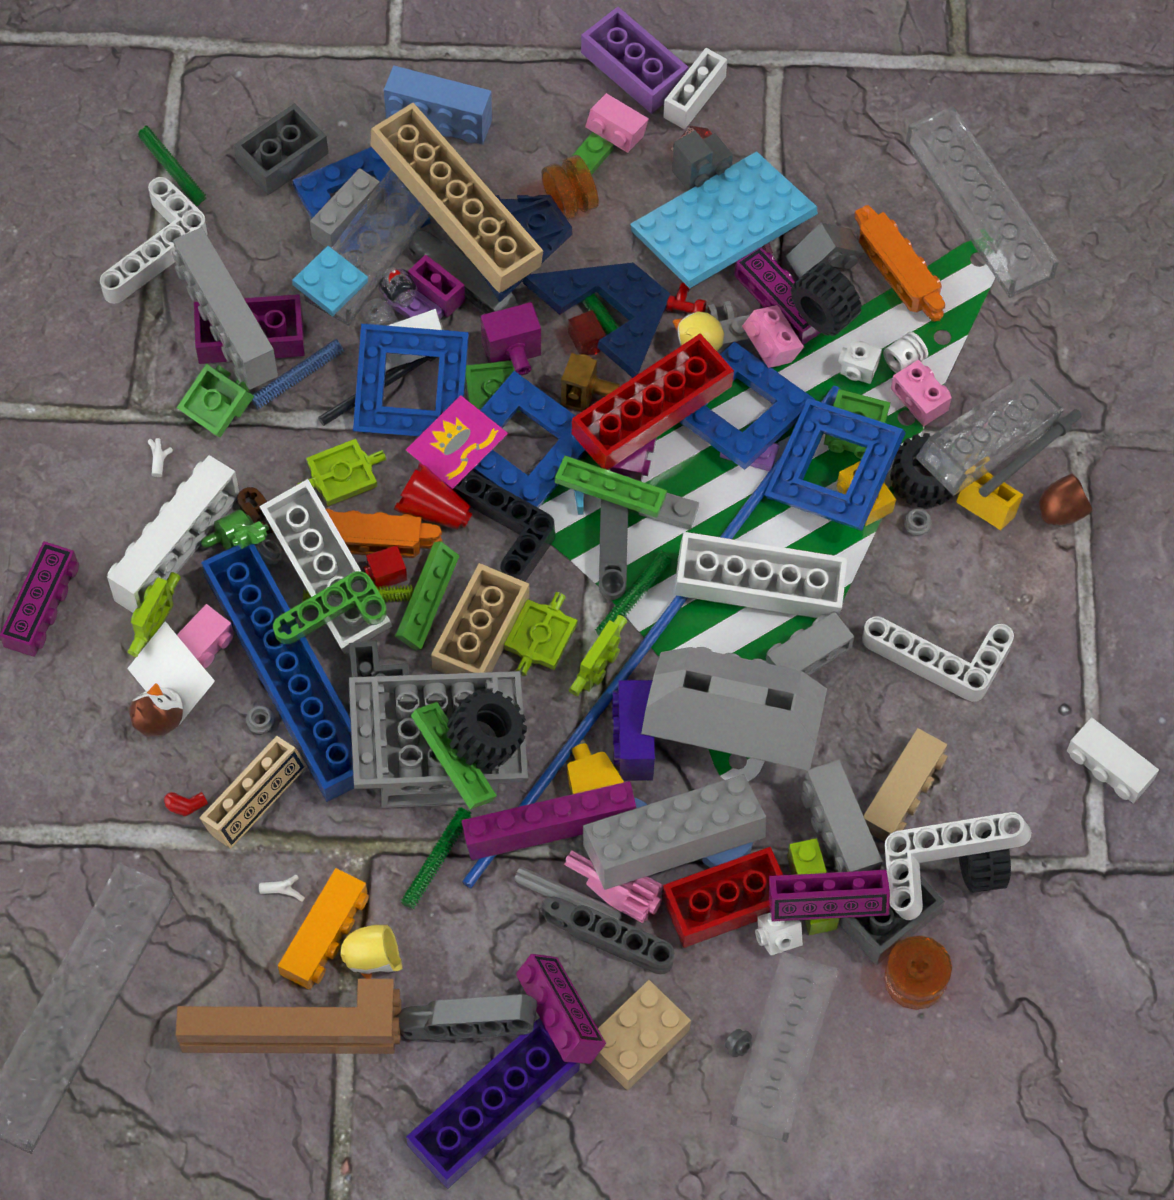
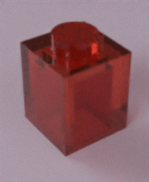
M593 310L568 319V334L579 355L598 354L601 351L597 348L598 342L606 335Z

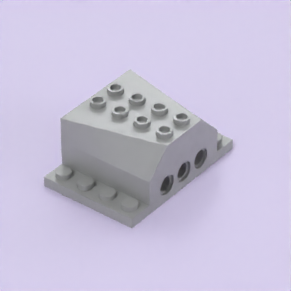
M520 671L349 677L354 789L381 788V808L466 804L412 719L411 714L415 709L438 702L446 717L450 720V716L469 694L472 695L477 690L483 692L485 689H491L492 693L496 691L503 692L502 696L505 698L507 696L513 699L511 702L514 705L518 704L521 708L519 713L523 714ZM477 721L484 733L491 737H496L495 732L489 725ZM525 739L516 752L500 767L497 765L494 769H488L487 766L480 769L495 794H497L498 783L528 781Z

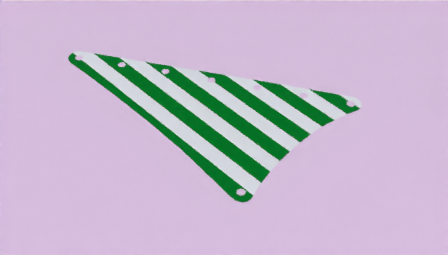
M970 240L927 266V269L932 275L938 277L942 285L940 295L945 302V308L943 309L944 315L940 321H931L923 310L919 312L909 311L897 293L891 288L862 305L861 313L838 334L827 336L820 333L803 345L804 348L792 363L771 368L819 402L824 399L833 386H837L844 391L891 402L885 423L901 428L906 432L901 445H903L904 440L907 438L912 440L913 435L919 434L921 436L924 427L916 418L915 422L908 426L902 425L898 420V414L901 411H909V409L891 389L893 375L896 373L886 363L883 351L909 331L914 332L922 339L928 350V357L921 361V363L932 370L935 379L940 385H944L1001 267L1003 260L1002 252L989 241ZM977 252L983 253L987 257V263L981 267L974 266L970 261L971 255ZM939 330H945L950 333L951 341L945 345L935 342L934 334ZM851 339L858 342L864 341L873 347L882 349L879 364L871 384L860 380L854 381L840 374L842 364L838 363L839 356L843 347L848 349ZM736 378L732 382L731 388L711 400L706 406L743 433L773 404ZM680 422L657 437L654 453L649 452L647 460H651L649 475L643 476L642 482L667 490V493L699 502V508L691 530L641 516L638 511L628 508L627 579L624 594L628 592L627 590L632 587L648 565H651L650 563L655 560L654 558L659 555L658 553L661 550L665 551L672 558V562H670V565L668 564L666 570L663 569L662 575L659 574L660 577L655 579L656 582L651 584L652 587L649 586L648 592L645 591L646 594L643 593L644 596H641L642 599L639 598L638 604L635 603L636 606H633V609L631 608V611H628L629 614L627 613V619L644 638L676 596L673 594L683 533L689 532L720 537L769 472L752 466L744 470L733 461L721 458L720 452ZM796 423L775 442V444L780 445L775 463L783 454ZM823 434L803 480L838 492L836 485L839 472L856 464L861 459L857 458L854 452L844 450L842 453H835L829 450L828 446L824 445L825 434ZM585 452L580 458V461L600 467L588 452ZM891 465L884 483L891 493L894 494L893 481L890 480ZM558 485L539 507V509L547 512L554 519L556 537L551 545L574 563L599 587L601 499L584 493L583 514L578 515L574 489ZM764 496L735 534L733 540L848 558L844 600L882 518L867 526L864 525L863 530L860 531ZM517 514L514 516V518L522 519L526 515ZM544 526L539 527L537 530L540 532H545L549 528ZM620 597L619 599L611 601L616 605L617 602H619V600L622 598ZM688 597L651 648L658 657L661 652L686 647H706L716 653H734L740 656V658L748 660L762 659L766 661L767 652L772 646L777 643L784 644L790 640V637L800 629L806 630L811 627L817 618ZM708 749L715 769L724 780L744 774L747 781H750L759 774L765 762L746 757V766L738 770L732 768L729 764L731 753Z

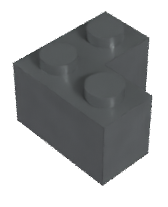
M694 130L674 142L672 172L687 190L695 186L698 188L706 180H709L716 174L719 176L727 168H730L732 166L733 154L716 133L702 139Z
M820 223L786 255V258L798 278H800L815 264L819 263L843 269L852 268L858 263V259L865 254V251L851 229Z
M377 640L349 643L352 677L409 675L408 663L380 666Z

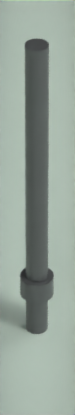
M1074 409L1066 417H1061L1054 422L1052 428L985 483L979 489L980 495L987 497L1057 437L1068 433L1072 429V425L1082 417L1081 412Z

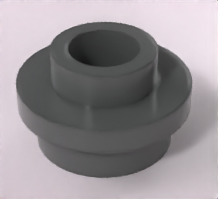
M741 1029L733 1031L725 1042L729 1055L732 1057L744 1056L752 1046V1035L748 1031H742Z

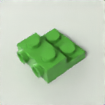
M206 363L177 406V409L221 438L235 416L241 417L254 395L248 392L249 389L244 382L240 383L238 379L233 382L229 379L230 372L219 365L214 369Z
M838 389L834 407L885 423L891 402ZM825 434L824 445H827L829 450L835 453H842L844 450L854 452L857 458L862 459L866 450L865 447Z

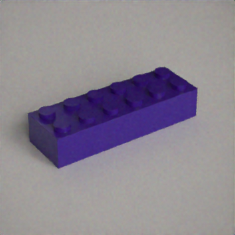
M539 1018L534 1022V1028L531 1033L519 1035L406 1136L407 1146L437 1179L449 1189L580 1070V1063L563 1061Z

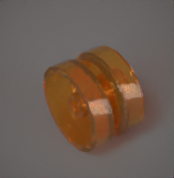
M573 155L564 159L562 167L553 163L541 170L546 195H551L567 220L576 217L578 209L586 213L599 206L594 180L587 165L579 155Z
M920 935L905 938L897 943L890 952L884 973L886 991L895 1002L905 1008L919 1010L931 1007L939 1002L950 981L952 972L950 955L943 945L932 938Z

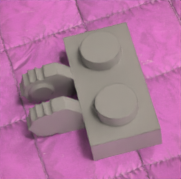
M724 302L723 311L727 320L719 321L724 332L723 346L719 350L728 348L734 341L739 345L752 343L742 327L749 315L734 318L731 302ZM708 305V313L718 320L715 305Z

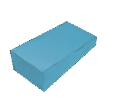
M574 490L578 515H582L584 493Z

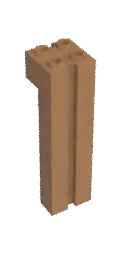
M358 979L357 1007L177 1006L176 1038L180 1042L182 1053L395 1054V1044H400L401 1040L399 1017H396L401 1012L400 989H395L394 979Z

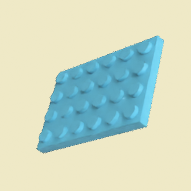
M756 151L730 168H727L721 175H714L697 188L695 186L632 222L630 226L631 231L691 288L817 215L818 212L817 206Z

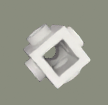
M851 339L848 349L843 347L839 356L838 363L842 364L840 374L854 381L860 380L871 384L879 364L882 349L873 347L864 341L858 342Z
M771 912L757 916L758 929L755 930L756 939L759 945L764 946L770 955L782 953L803 945L802 927L799 920L771 921Z

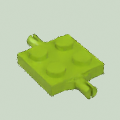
M355 438L307 457L306 461L312 477L308 480L313 489L316 488L322 494L328 507L378 487L372 472V465L386 461V456L383 450L367 455L360 448Z
M170 572L167 580L157 577L154 584L147 587L142 606L135 609L131 618L135 639L127 650L130 655L138 657L141 649L147 645L165 622L174 605L172 596L175 587L181 579L178 574Z
M555 592L550 605L538 604L527 599L504 643L505 650L522 658L515 670L520 671V674L522 672V676L527 675L532 663L555 670L577 627L578 620L565 615L559 610L566 598L562 593L560 595V592Z
M618 615L614 622L609 620L581 662L580 672L569 688L571 694L579 696L582 689L590 692L594 684L599 685L606 674L604 669L609 662L613 664L620 653L618 645L621 637L619 636L627 623L625 617Z

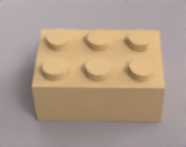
M648 980L598 1028L606 1045L596 1056L595 1060L628 1091L690 1031L691 1020Z

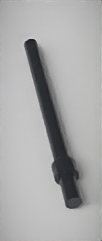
M425 356L398 366L385 375L384 388L429 360L431 362L438 357ZM356 394L319 416L318 419L321 424L325 426L355 407Z

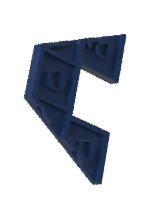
M495 195L542 248V263L573 235L572 226L551 195H517V199H500V195ZM481 273L499 302L507 297L524 280V278L499 293Z
M634 262L529 274L523 280L524 285L559 315L593 293H598L629 321L600 339L597 348L632 378L639 374L667 306L670 293Z

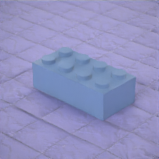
M393 65L384 88L386 119L414 103L442 136H452L463 139L468 143L483 145L492 122V94L490 90Z

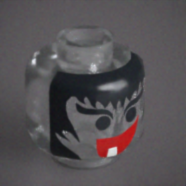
M396 267L385 271L381 275L378 285L384 299L392 307L400 306L404 308L412 304L418 289L409 273L404 269Z

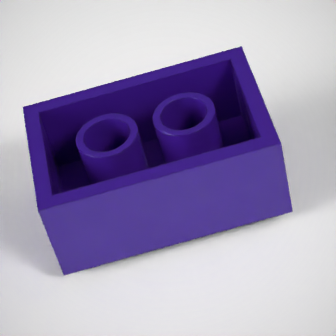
M619 680L618 691H613V765L619 771L623 781H653L655 763L654 736L641 734L653 680Z

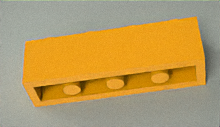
M335 868L279 962L278 969L281 976L308 990H311L314 983L319 984L326 972L324 966L328 959H334L340 948V943L338 942L343 934L347 935L351 931L355 919H353L358 909L362 910L368 901L369 895L367 894L365 882Z

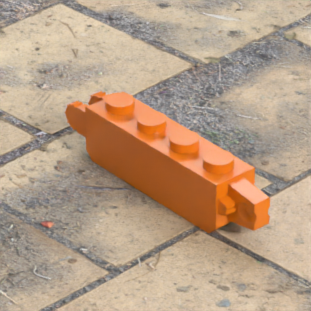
M869 205L856 210L854 217L860 226L859 243L909 311L919 312L923 310L931 321H940L944 315L945 302L940 295L942 285L938 277L932 275L927 269L925 260L921 256H917L911 242L901 235L893 219H889L884 212L877 214Z
M326 509L353 555H369L397 545L402 558H415L420 554V548L431 549L434 542H443L440 526L422 523L421 517H414L409 514L395 516L383 512L363 514L354 510L334 512L331 509Z

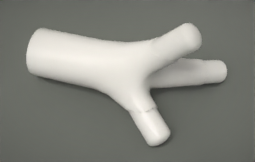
M156 438L155 442L149 439L148 444L151 446L153 454L151 475L153 477H162L164 459L173 449L169 447L162 451L160 438Z
M297 875L283 881L259 883L260 894L281 893L293 896L301 902L305 899L299 892L291 888V885L299 879Z

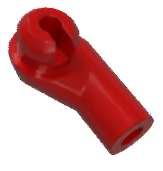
M170 792L164 797L165 807L169 811L182 816H188L208 804L202 792L190 799L180 796L175 792Z

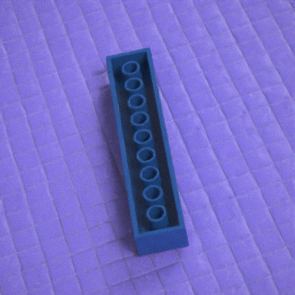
M254 544L243 549L237 545L202 561L205 579L228 621L232 623V628L326 802L354 789L351 719L306 637L304 636L291 644H283L277 640L273 630V623L276 618L289 611L290 608ZM286 624L281 626L282 632H286L287 635L292 633L291 627H288Z

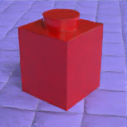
M397 545L366 555L367 566L363 567L364 573L371 578L378 589L379 586L382 589V586L386 588V586L389 587L407 581L406 566Z

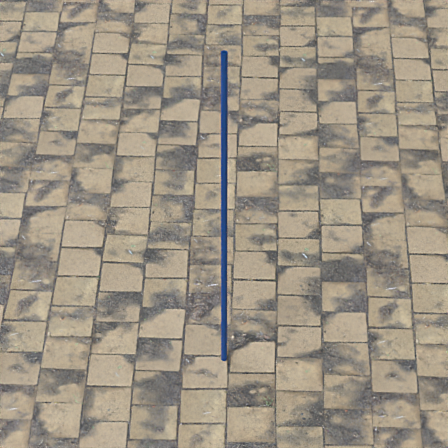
M833 386L821 402L832 406L840 388ZM781 456L720 538L733 539L765 496L764 494ZM675 596L518 807L533 804L538 800L571 756L572 749L580 744L612 701L613 691H618V681L627 680L688 597ZM496 855L480 858L462 881L463 884L472 888Z

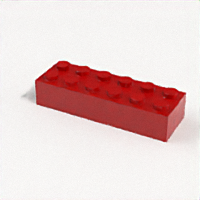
M700 333L573 417L571 434L601 468L609 470L731 388L734 370Z

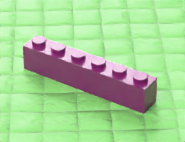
M627 781L462 820V825L471 860H476L583 835V825L624 813L637 807L631 782Z

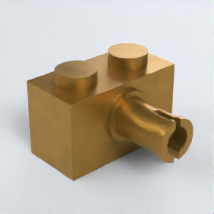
M571 353L561 378V405L582 412L589 407L593 394L605 397L620 387L621 384L598 378L597 360L585 354L577 355Z

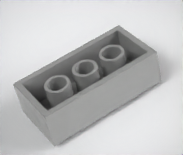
M840 760L807 770L801 799L805 808H810L812 812V826L816 834L820 833L822 836L824 855L827 859L831 858L835 867L832 868V872L880 870L882 865L881 856Z

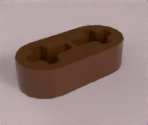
M247 487L242 489L238 494L240 510L245 515H249L253 523L261 522L259 515L262 514L264 516L259 506L268 501L257 488ZM246 498L255 499L256 507L254 508L250 502L246 503ZM267 524L269 530H267L266 533H273L274 531L271 528L270 524Z

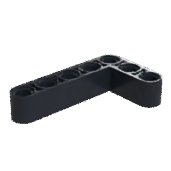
M470 471L452 490L474 510L519 534V537L503 558L500 569L502 573L526 582L556 537L553 517L475 472ZM477 488L480 490L477 493H469L471 489ZM495 501L503 502L499 506L491 505ZM517 514L526 515L522 519L514 518V516ZM544 526L549 528L545 532H540L537 530L539 527ZM525 548L534 549V551L531 553L522 552V550ZM511 569L519 570L517 574L511 575L507 573Z

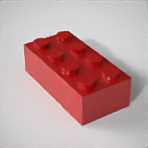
M771 846L663 885L662 898L683 948L757 922V916L770 913L769 876L783 875Z

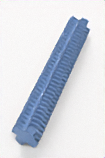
M337 339L333 340L327 346L319 349V351H316V353H313L303 362L287 371V373L270 382L260 391L254 393L253 404L257 409L258 406L261 408L260 404L264 406L263 402L267 404L266 400L269 403L268 399L272 401L271 397L275 399L274 395L277 397V393L279 396V392L283 394L282 389L285 392V388L288 390L287 386L291 388L290 384L294 386L293 382L296 385L295 381L298 383V379L302 381L301 377L303 379L304 376L307 377L306 373L310 375L309 372L312 374L311 370L315 372L314 368L318 370L317 366L319 368V365L323 367L322 363L326 365L325 361L328 363L327 359L331 361L330 357L334 359L333 355L336 358L335 354L339 356L338 352L342 354L341 350L344 352L341 344Z

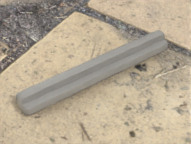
M520 867L515 875L516 883L547 897L555 896L577 906H588L617 920H620L622 917L621 911L524 867Z

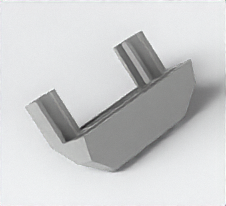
M686 647L660 653L641 734L810 770L827 688L804 672L796 670L789 665H771L762 659L748 660L740 658V656L734 653L721 654L712 652L711 649L706 647Z

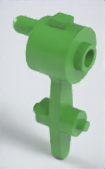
M239 509L214 521L215 532L204 537L201 540V544L203 547L208 548L221 542L226 550L237 545L243 549L251 544H258L264 541L269 527L267 524L263 525L260 521L253 523L251 517L245 515Z

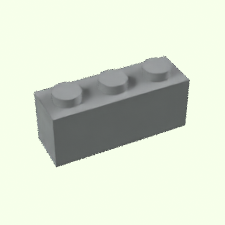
M359 168L310 220L312 238L323 246H330L334 250L380 201V181Z
M836 612L828 616L822 615L808 629L796 631L790 637V640L784 644L777 643L772 646L767 652L766 662L776 666L789 665L809 676L850 650L853 646L854 635Z

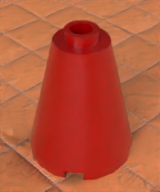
M419 463L418 468L413 472L400 495L402 498L394 507V510L398 513L421 517L422 520L456 530L460 526L465 528L473 515L469 512L471 506L422 463Z

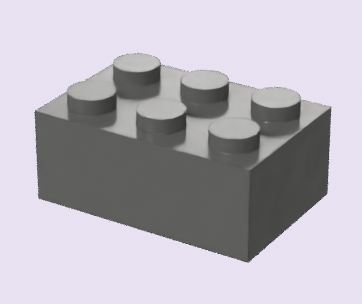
M295 103L234 144L236 162L267 195L329 154L327 136Z
M909 871L903 872L899 876V880L905 879ZM921 875L923 907L922 912L917 918L913 920L901 918L889 903V915L845 917L839 919L838 924L876 966L941 914L945 901ZM911 898L904 900L901 908L907 907L911 902Z

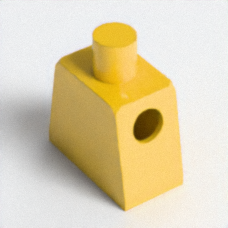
M586 743L579 744L572 749L575 761L567 764V778L571 795L624 782L605 752L601 751L591 755Z

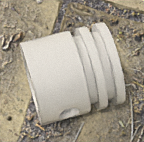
M909 331L884 349L883 355L889 367L895 373H898L918 359L923 361L927 358L928 350L922 339L914 332Z

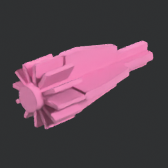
M571 850L565 859L564 865L589 878L586 884L605 902L641 923L647 921L649 914H655L662 903V899L659 897L662 895L663 885L648 876L604 890L590 859L574 850Z

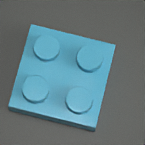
M327 246L292 280V285L333 317L368 283V276L330 246Z

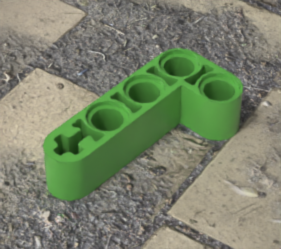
M356 571L280 615L273 623V630L279 642L291 644L355 606L367 623L377 625L385 620L387 615L386 604L371 578L362 571ZM355 581H364L367 584L366 589L362 592H355L351 588ZM339 595L343 598V601L339 606L332 607L327 603L329 597ZM371 604H377L382 610L378 615L371 616L366 612L367 607ZM309 609L317 610L319 613L318 617L313 621H307L303 618L304 613ZM296 616H298L300 624L303 626L302 628H299L298 623L296 624ZM286 624L288 627H291L292 633L287 635L286 632H282L281 626Z

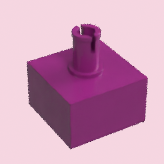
M532 302L480 315L481 341L488 363L512 361L515 372L521 376L528 374L532 370L528 359L541 356V327Z

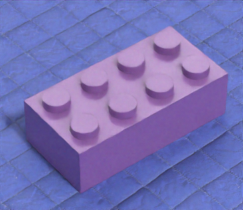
M616 7L581 35V53L651 114L664 104L667 96L689 70L686 64L619 7Z

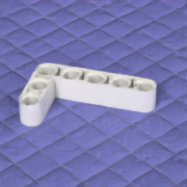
M164 177L153 179L149 183L148 188L153 207L170 224L101 275L100 285L103 296L109 303L122 302L175 262L172 256V252L175 251L174 243L172 242L174 239L200 227L203 228L206 235L208 234L204 214L174 184Z
M872 617L866 621L862 642L869 650L968 701L976 702L984 697L1007 657L1013 642L1014 633L1005 624L994 625L971 663L881 617ZM878 631L881 633V636H873L870 632ZM995 638L1003 639V640L1005 641V643H1004V644L997 643L994 639H995ZM895 644H903L906 648L898 649L895 647ZM926 656L931 661L924 662L920 660L919 657ZM982 660H989L993 665L987 666L982 663ZM951 669L956 674L949 675L945 673L944 670ZM969 682H977L981 687L974 688L969 685Z
M1009 812L891 833L885 840L890 906L905 920L917 918L922 912L923 907L919 863L1020 847L1029 842L1032 833L1030 827L1020 814ZM1020 825L1018 832L1009 834L1011 828ZM992 830L990 836L981 839L985 831ZM963 835L961 841L953 843L956 836ZM935 839L931 847L925 848L926 842ZM906 844V848L902 852L897 853L898 847ZM909 871L905 879L899 880V876L903 872ZM911 898L909 905L901 908L902 902Z

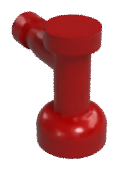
M682 282L676 297L669 296L666 310L672 312L674 309L688 313L705 312L707 301L698 299L695 303L687 302V293L690 288Z

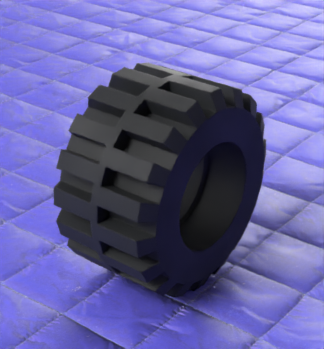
M815 264L792 285L791 298L797 311L811 327L820 333L822 332L824 335L835 336L861 313L862 304L855 287L845 275L829 264Z
M924 433L923 437L916 434L913 435L912 440L909 438L904 440L903 445H900L894 458L890 474V480L893 481L892 487L894 490H899L897 495L901 499L903 497L907 498L906 502L910 505L914 502L917 503V507L923 508L925 504L928 505V508H932L935 506V503L942 505L946 499L949 500L952 497L963 466L961 465V456L957 455L958 449L956 447L951 448L949 440L943 441L939 435L930 437V433ZM928 465L934 468L939 475L933 477L924 476L918 473L913 466Z
M485 689L483 692L480 690L474 691L472 695L469 694L450 716L451 719L447 724L449 728L447 738L452 739L450 746L452 749H456L458 751L456 755L460 759L464 757L466 759L465 763L470 766L475 763L476 768L483 769L485 766L488 769H494L497 765L500 767L508 761L524 742V734L527 732V726L523 724L526 721L525 716L519 713L521 708L518 704L514 705L511 702L513 700L511 697L507 696L505 698L502 696L503 692L496 691L492 693L491 689ZM477 721L489 725L495 732L496 737H491L484 733Z
M992 830L985 831L981 839L990 836ZM963 835L957 836V843L961 841ZM1009 849L959 856L962 877L971 893L1007 888L1011 876Z

